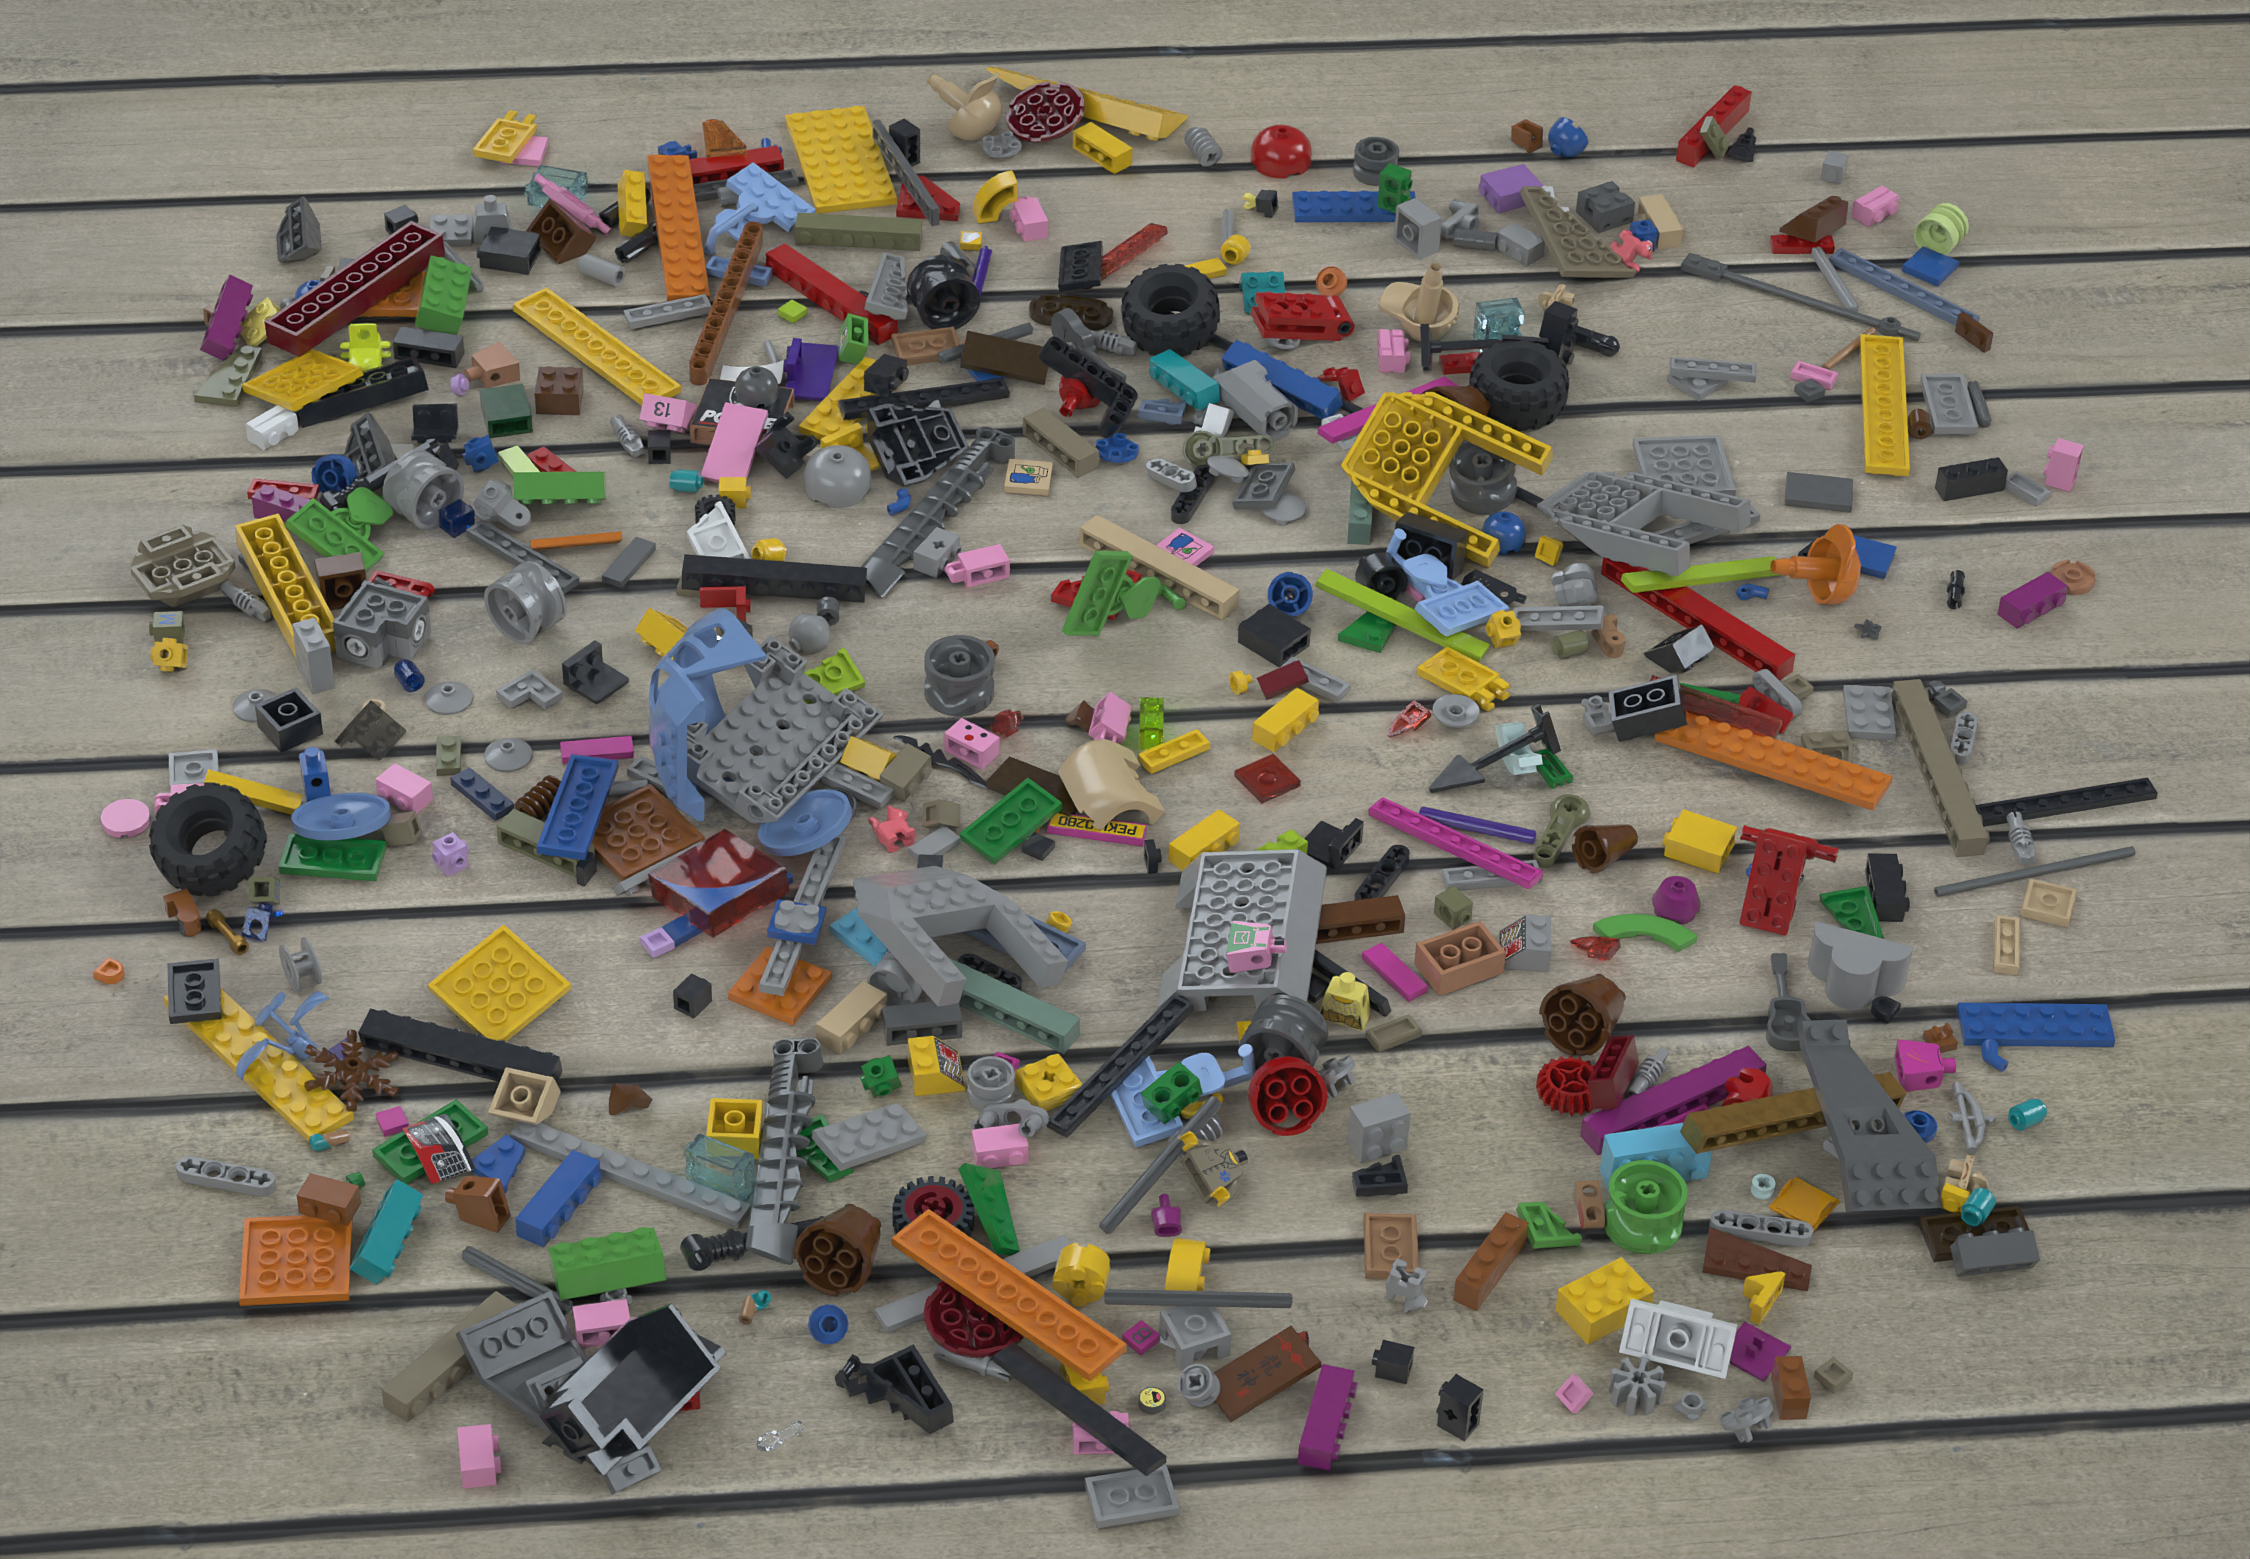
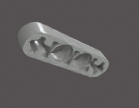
M193 1156L183 1157L176 1163L177 1176L186 1183L260 1197L269 1196L276 1189L274 1174L267 1170ZM212 1171L220 1172L216 1177L207 1176ZM235 1176L245 1177V1179L240 1182L232 1181V1179Z
M1729 1210L1714 1211L1711 1214L1709 1228L1717 1229L1741 1239L1795 1247L1808 1246L1813 1235L1812 1226L1804 1221ZM1744 1223H1749L1753 1225L1755 1228L1747 1230L1744 1229L1741 1225ZM1776 1227L1780 1229L1781 1232L1771 1233L1770 1231H1768V1228Z

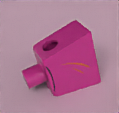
M1897 1040L1894 1060L1899 1084L1906 1092L1938 1088L1941 1086L1943 1073L1956 1072V1059L1942 1058L1937 1044Z

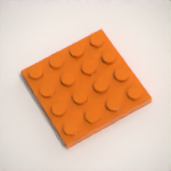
M306 1215L245 1218L239 1293L240 1306L349 1301L351 1270L349 1268L352 1255L353 1218L348 1226Z

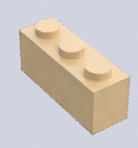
M1663 194L1639 197L1637 215L1640 220H1651L1654 227L1658 229L1659 238L1656 240V248L1680 247L1682 238L1685 236L1684 227L1680 225L1677 215L1673 213L1670 203L1666 201Z
M862 981L816 1024V1039L823 1046L841 1055L846 1049L851 1048L860 1036L867 1033L874 1023L883 1018V1006H887V993Z

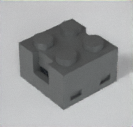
M1613 181L1579 191L1576 213L1598 233H1602L1633 222L1635 201L1627 194L1619 192L1620 187Z

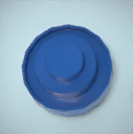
M1912 1110L1903 1114L1925 1143L1935 1138L1938 1127L1937 1121L1933 1116L1919 1110Z
M825 1304L818 1306L809 1316V1333L814 1340L822 1344L837 1343L844 1338L848 1331L847 1315L836 1305Z

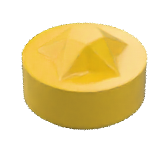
M1052 911L1047 917L1046 924L1067 933L1072 925V921L1066 914Z

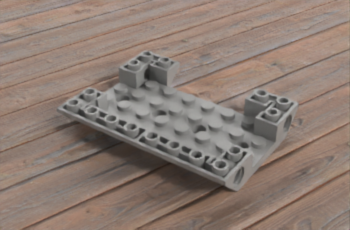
M770 635L759 645L767 655V659L744 665L755 689L706 736L708 724L704 721L687 725V778L750 823L777 822L842 758L850 736L861 739L884 715L847 688L836 696L804 674L808 661ZM803 700H810L814 704H807ZM777 725L785 726L787 729L781 730ZM750 751H756L760 755L754 756ZM728 777L732 779L733 782H726L723 780V778Z
M1299 849L1201 853L1181 874L1176 908H1192L1184 955L1163 973L1157 1010L1173 994L1193 1003L1194 1011H1207L1209 996L1253 995L1256 1010L1264 999L1273 995H1290L1307 1002L1327 873L1326 866ZM1232 921L1269 924L1274 938H1286L1287 952L1273 953L1271 966L1268 968L1234 972L1236 973L1235 975L1228 976L1230 970L1226 953Z

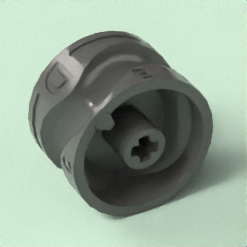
M1463 440L1449 464L1452 499L1461 509L1473 514H1492L1505 509L1512 503L1517 493V479L1514 476L1516 464Z
M966 635L947 636L935 641L928 647L924 657V670L926 673L924 696L927 703L934 710L950 716H970L985 710L994 698L993 674L995 671V655L991 647L978 638Z
M1273 995L1260 1003L1251 1024L1240 1040L1239 1048L1244 1044L1252 1046L1256 1071L1267 1061L1283 1056L1300 1058L1314 1067L1319 1057V1050L1328 1039V1026L1321 1013L1308 1002L1290 995Z

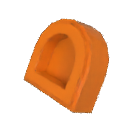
M108 957L93 972L94 979L106 984L118 983L124 977V967L119 961Z

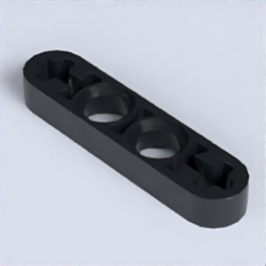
M1199 465L1193 472L1197 483L1196 487H1201V489L1180 492L1171 507V520L1174 523H1188L1212 486L1215 475L1209 472V465ZM1190 499L1193 502H1186L1184 500Z
M1404 845L1391 846L1356 890L1354 901L1383 897L1407 867L1410 857L1409 849ZM1388 868L1393 870V872L1385 873L1382 869ZM1380 883L1382 887H1373L1370 884Z

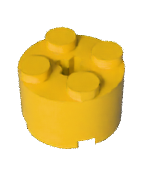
M1079 1243L1065 1246L1060 1251L1052 1288L1077 1307H1084L1087 1303L1099 1300L1104 1295L1110 1273L1109 1256L1102 1249L1088 1244L1087 1247L1079 1246Z

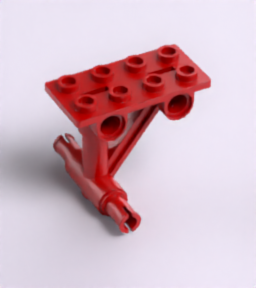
M1744 825L1740 840L1757 844L1739 923L1744 926L1786 936L1795 912L1797 890L1806 859L1814 860V858L1836 863L1839 848L1818 844L1816 839L1772 828L1761 830Z

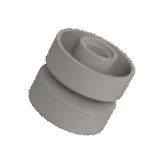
M889 950L867 979L868 984L887 993V1006L915 1003L921 992L924 991Z

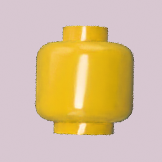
M1231 235L1222 244L1220 249L1221 256L1226 263L1239 265L1248 257L1251 246L1249 241L1242 235Z
M767 538L758 540L752 548L751 554L752 559L784 561L787 550L778 538Z

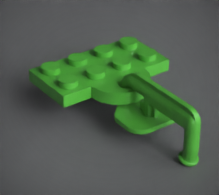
M359 487L347 497L349 509L339 508L331 512L313 498L286 521L284 525L286 528L325 558L361 552L365 572H367L384 556V552L368 541L371 531L369 524L383 525L392 517L393 509L384 501L383 494L377 496L371 490Z
M1095 551L1066 618L1062 632L1067 636H1099L1107 617L1116 614L1123 608L1129 618H1143L1150 612L1157 596H1164L1173 604L1176 610L1183 609L1186 605V600L1165 584H1161L1160 580L1156 577H1144L1137 583H1134L1126 574L1133 557L1128 551Z

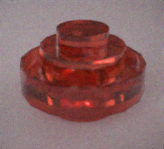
M1009 708L994 716L995 721L989 726L992 733L999 732L1000 735L1005 734L1008 737L1019 731L1017 728L1021 725L1019 721L1024 717L1020 710L1012 712Z

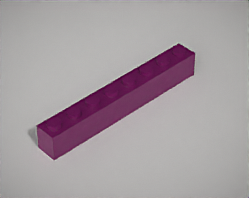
M1750 1046L1734 1050L1730 1054L1714 1059L1708 1064L1693 1068L1685 1074L1673 1077L1660 1085L1652 1086L1637 1095H1632L1621 1101L1618 1108L1609 1111L1600 1110L1587 1115L1582 1119L1580 1136L1599 1156L1602 1154L1604 1136L1606 1134L1652 1128L1704 1103L1708 1107L1725 1100L1729 1095V1092L1726 1091V1080L1728 1078H1739V1071L1744 1068L1760 1069L1766 1073L1767 1064Z

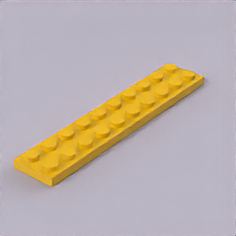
M547 287L513 303L514 312L641 406L644 393L668 398L681 393L680 384Z
M1860 334L1865 473L1909 476L1910 460L1903 337Z
M222 989V1019L184 1023L235 1072L239 1059L257 1041L261 1042L267 1038L279 1043L261 1025L256 1026L255 1020ZM167 994L163 997L164 1005L169 1008ZM267 1045L244 1073L243 1080L308 1142L313 1134L332 1133L354 1120L353 1112L347 1111L346 1105L328 1088L323 1091L322 1086H319L312 1091H306L304 1082L316 1079L293 1055L284 1050Z

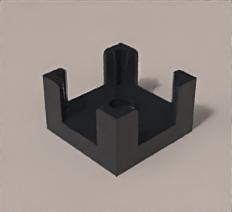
M788 411L771 424L754 448L785 479L803 466L805 463L802 460L803 457L819 443L813 435L808 436L801 442L786 428L795 419Z

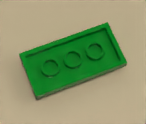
M1027 778L959 833L961 840L995 865L1063 809L1062 802Z
M289 833L278 866L279 874L377 881L386 851V841L356 838L315 840Z
M457 1099L419 1121L422 1122L442 1114H447L466 1148L488 1135V1127ZM404 1131L372 1149L373 1157L396 1179L405 1184L426 1173Z

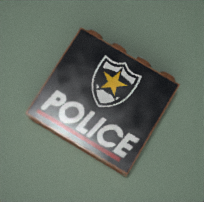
M708 378L690 424L691 443L711 445L725 402L742 405L737 401V396L735 395L736 381ZM778 387V398L774 403L764 407V404H757V409L768 410V417L761 438L771 424L787 412L788 407L794 408L793 388Z

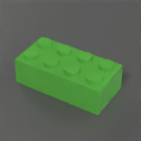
M431 255L424 274L414 326L434 332L458 334L463 320L472 267Z
M606 471L513 472L514 499H519L520 504H534V499H542V504H555L556 499H564V503H579V499H587V503H602L601 499L606 498Z
M640 1227L631 1232H614L604 1237H588L582 1241L573 1243L561 1242L555 1246L548 1247L551 1274L560 1300L666 1280L663 1250L654 1227Z

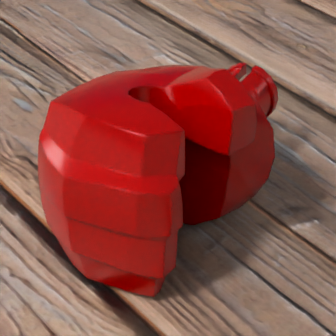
M1061 376L1059 395L1064 402L1059 409L1061 415L1071 417L1075 409L1094 408L1100 404L1101 401L1089 394L1083 382Z
M1742 1069L1739 1071V1078L1730 1077L1726 1080V1091L1729 1092V1095L1723 1101L1721 1107L1753 1099L1771 1097L1773 1092L1772 1081L1760 1069Z

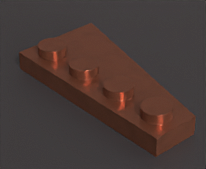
M1709 1228L1702 1273L1745 1280L1749 1276L1781 1271L1786 1273L1783 1287L1808 1291L1811 1264L1717 1229Z

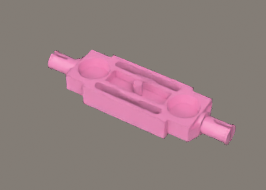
M539 173L535 176L534 181L543 187L542 191L590 228H598L605 235L610 233L612 228L603 223L602 219L594 214L596 211L563 186L559 187L550 180L545 179Z

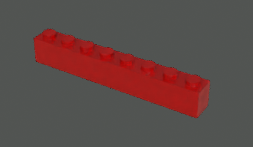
M784 243L765 253V266L772 268L774 276L839 320L844 322L848 313L867 318L868 339L877 345L890 340L891 335L898 334V320H894L887 315H875L868 310H864L867 297Z

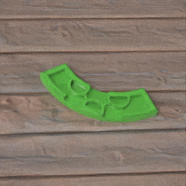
M1623 914L1604 918L1593 923V930L1608 943L1623 938L1636 937L1637 935L1652 936L1653 940L1665 943L1679 952L1696 943L1698 937L1692 931L1676 922L1652 915Z

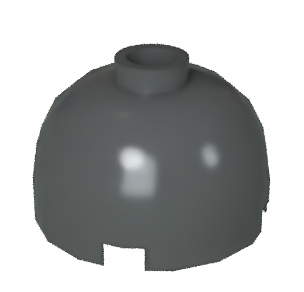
M753 366L743 370L735 383L737 401L744 406L757 408V404H764V407L774 403L778 398V381L772 371L760 366Z

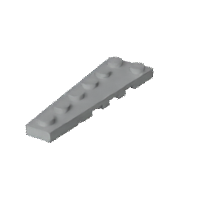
M886 252L883 253L864 310H868L875 315H887L894 320L906 319L907 301L904 257Z

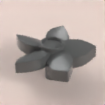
M1868 619L1864 621V625H1854L1856 629L1862 630L1861 638L1869 635L1870 638L1878 640L1882 626L1873 624Z

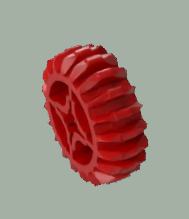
M1571 1055L1568 1059L1559 1056L1557 1060L1550 1059L1549 1063H1544L1542 1069L1539 1070L1536 1081L1538 1097L1543 1101V1105L1550 1106L1551 1111L1559 1110L1561 1115L1564 1112L1569 1113L1570 1116L1573 1113H1578L1582 1116L1584 1111L1591 1113L1593 1108L1588 1079L1595 1065L1591 1066L1590 1060L1582 1061L1581 1057L1572 1059Z

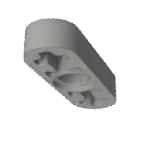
M1153 459L1146 464L1150 478L1180 492H1189L1197 486L1194 473L1164 459Z
M1763 669L1753 674L1752 681L1759 692L1795 714L1794 718L1802 714V705L1799 699L1769 670Z
M1961 712L1957 716L1950 750H1953L1955 753L1956 764H1966L1970 761L1978 724V717L1971 712ZM1964 723H1968L1969 726L1964 727ZM1958 736H1965L1969 739L1963 740L1958 738ZM1963 749V753H1958V750Z

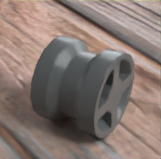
M824 597L817 603V616H822L829 626L835 625L839 621L840 605L838 600L832 597Z

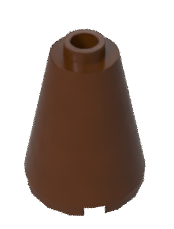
M1629 824L1586 825L1580 827L1574 833L1573 837H1576L1575 843L1572 844V852L1582 869L1587 868L1590 870L1589 873L1592 874L1605 870L1636 846L1638 835L1636 830Z

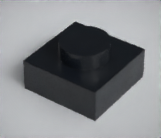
M1154 839L1144 840L1143 858L1148 874L1158 873V863L1162 862L1160 848L1156 849Z

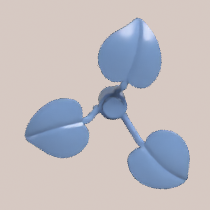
M320 991L312 993L299 1006L290 1021V1025H295L298 1031L293 1032L274 1012L286 998L284 992L278 993L271 1000L270 1004L265 1006L255 1019V1025L260 1026L271 1015L290 1034L286 1040L289 1045L287 1047L267 1038L261 1042L257 1041L239 1059L236 1066L238 1077L243 1080L247 1068L267 1045L284 1050L290 1055L294 1052L303 1061L310 1056L305 1053L308 1044L316 1048L317 1045L308 1038L309 1035L303 1030L299 1020L315 1006L328 1000L329 997Z

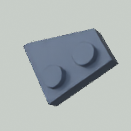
M1169 398L1144 400L1141 402L1138 410V418L1148 422L1161 421L1170 425L1181 424L1188 403L1183 399L1178 403H1170Z

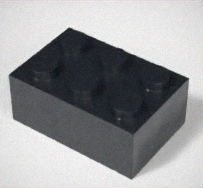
M1408 511L1396 521L1395 530L1399 528L1406 533V539L1401 541L1397 550V554L1404 560L1422 554L1432 555L1447 567V578L1454 580L1463 571L1468 531Z
M1677 674L1608 692L1611 720L1619 742L1688 725L1684 695Z

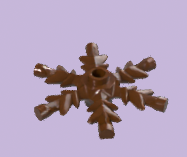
M348 1030L347 1042H340L345 1049L341 1050L342 1054L346 1056L343 1060H338L336 1053L331 1056L325 1047L322 1048V1051H319L315 1046L308 1044L305 1053L316 1057L313 1059V1062L326 1063L324 1067L334 1066L336 1071L334 1073L324 1071L325 1074H313L312 1076L316 1080L304 1082L306 1091H312L319 1086H322L324 1091L331 1083L335 1087L337 1080H340L341 1084L344 1085L341 1090L345 1091L340 1099H347L346 1110L352 1112L357 1110L356 1100L363 1101L362 1096L359 1094V1092L363 1091L358 1086L360 1082H366L368 1089L372 1086L378 1095L381 1094V1091H384L389 1096L395 1098L399 1089L387 1085L391 1082L389 1079H378L379 1075H369L367 1071L369 1069L379 1071L378 1067H391L387 1062L398 1060V1053L394 1050L382 1056L379 1051L374 1055L373 1059L368 1055L366 1062H363L360 1058H357L363 1053L358 1051L363 1046V1043H356L357 1032L355 1030Z

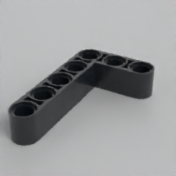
M1050 337L1038 353L1040 360L1065 378L1077 379L1083 382L1089 394L1108 406L1097 429L1102 437H1113L1125 424L1138 398L1137 391L1060 338Z

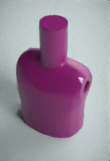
M1161 1194L1159 1196L1160 1207H1155L1151 1210L1154 1233L1160 1237L1177 1236L1182 1232L1181 1209L1170 1206L1169 1195Z

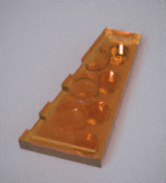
M709 119L706 122H702L706 157L747 154L746 145L723 120Z

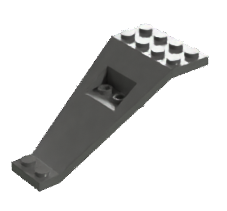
M1847 1020L1797 1022L1800 1049L1840 1161L1846 1213L1933 1210L1942 1208L1935 1155L1850 1046ZM1851 1123H1854L1855 1129L1851 1127Z
M548 1291L465 1328L455 1335L479 1383L551 1434V1431L539 1417L549 1406L546 1400L550 1396L545 1394V1389H549L552 1395L589 1358L574 1338L552 1292ZM647 1442L639 1451L624 1455L603 1478L613 1495L659 1473L662 1469Z

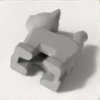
M1396 1259L1385 1283L1386 1298L1392 1300L1396 1295L1405 1296L1404 1313L1410 1310L1416 1311L1417 1309L1425 1308L1428 1300L1422 1289L1427 1271L1417 1267L1414 1269V1273L1410 1274L1405 1271L1407 1262Z

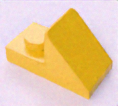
M1780 1271L1745 1278L1742 1294L1751 1299L1749 1309L1752 1310L1751 1322L1758 1325L1761 1324L1783 1290L1786 1273Z

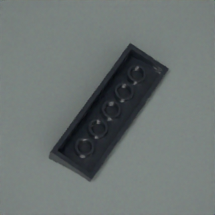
M413 356L363 371V376L357 378L355 382L345 384L339 387L336 392L327 393L320 400L304 405L296 413L302 428L428 391L429 388L424 370L416 357Z

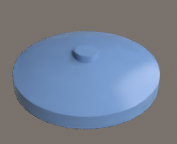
M829 789L810 791L798 800L777 822L761 823L758 829V838L764 850L772 855L794 856L807 853L827 844L847 827L852 817V807L848 798L839 791Z
M334 794L311 800L298 807L292 814V825L298 835L310 839H349L371 833L383 827L390 820V806L387 800L373 794Z

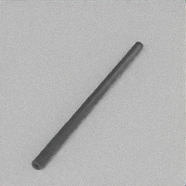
M2130 846L1938 886L1934 888V893L1938 897L2134 856L2135 848Z

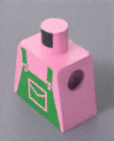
M1232 921L1226 953L1230 973L1268 968L1271 966L1273 953L1287 952L1286 938H1274L1269 924Z

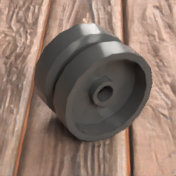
M1367 137L1360 140L1354 150V177L1364 184L1379 186L1380 172L1389 163L1398 166V145L1392 140L1383 137Z

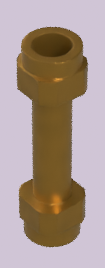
M217 909L210 910L206 914V920L213 929H219L229 941L230 948L234 953L238 955L246 953L249 949L246 939L242 935H236L225 922V916L221 911Z

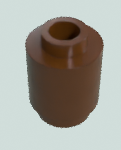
M1923 409L1911 411L1908 416L1911 436L1915 439L1928 437L1932 431L1929 414Z

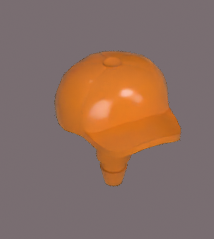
M1835 524L1824 536L1817 538L1813 542L1807 557L1791 556L1790 559L1772 560L1770 569L1771 572L1779 575H1789L1791 579H1806L1816 603L1835 605L1846 602L1856 592L1861 563L1855 549L1856 542L1852 531L1844 524Z

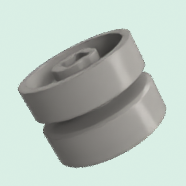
M994 1056L983 1057L974 1061L968 1069V1100L971 1105L982 1111L991 1104L1012 1103L1014 1100L1015 1083L1013 1066L1007 1060Z

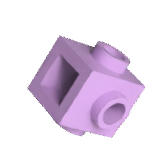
M454 832L432 842V859L435 865L447 877L468 867V845L463 839L460 840Z

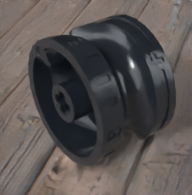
M950 255L929 257L920 262L908 277L906 284L908 296L917 308L921 320L928 328L954 327L956 330L966 325L976 315L980 306V293L964 264L958 258Z

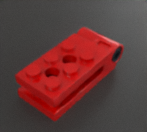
M1256 292L1254 300L1258 307L1252 306L1250 312L1262 338L1341 341L1342 337L1351 335L1355 330V324L1342 299L1336 295L1326 298L1325 295L1310 293Z

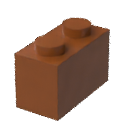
M312 1173L309 1174L296 1195L300 1214L345 1226L349 1225L361 1205L358 1185Z
M1776 1356L1771 1380L1779 1419H1807L1811 1396L1802 1356Z

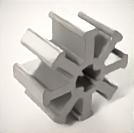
M1627 1357L1621 1360L1620 1370H1617L1616 1367L1612 1370L1609 1392H1612L1611 1403L1617 1407L1618 1404L1627 1401L1625 1410L1627 1415H1635L1636 1404L1641 1405L1645 1415L1653 1413L1655 1403L1662 1405L1666 1381H1662L1664 1371L1660 1366L1648 1371V1358L1640 1357L1639 1368L1635 1369L1630 1362V1358Z

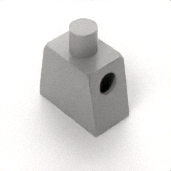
M487 195L484 197V203L476 204L473 223V243H483L484 235L488 234L491 227L513 230L506 203L497 202V198L494 195Z

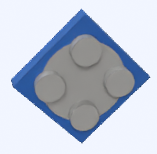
M777 899L767 929V937L816 945L826 915V907Z

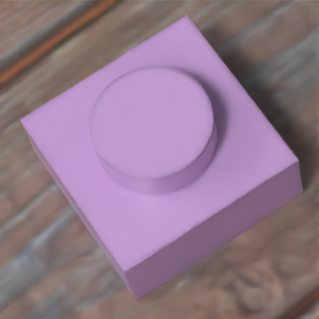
M662 927L640 936V944L652 958L675 949L674 941Z

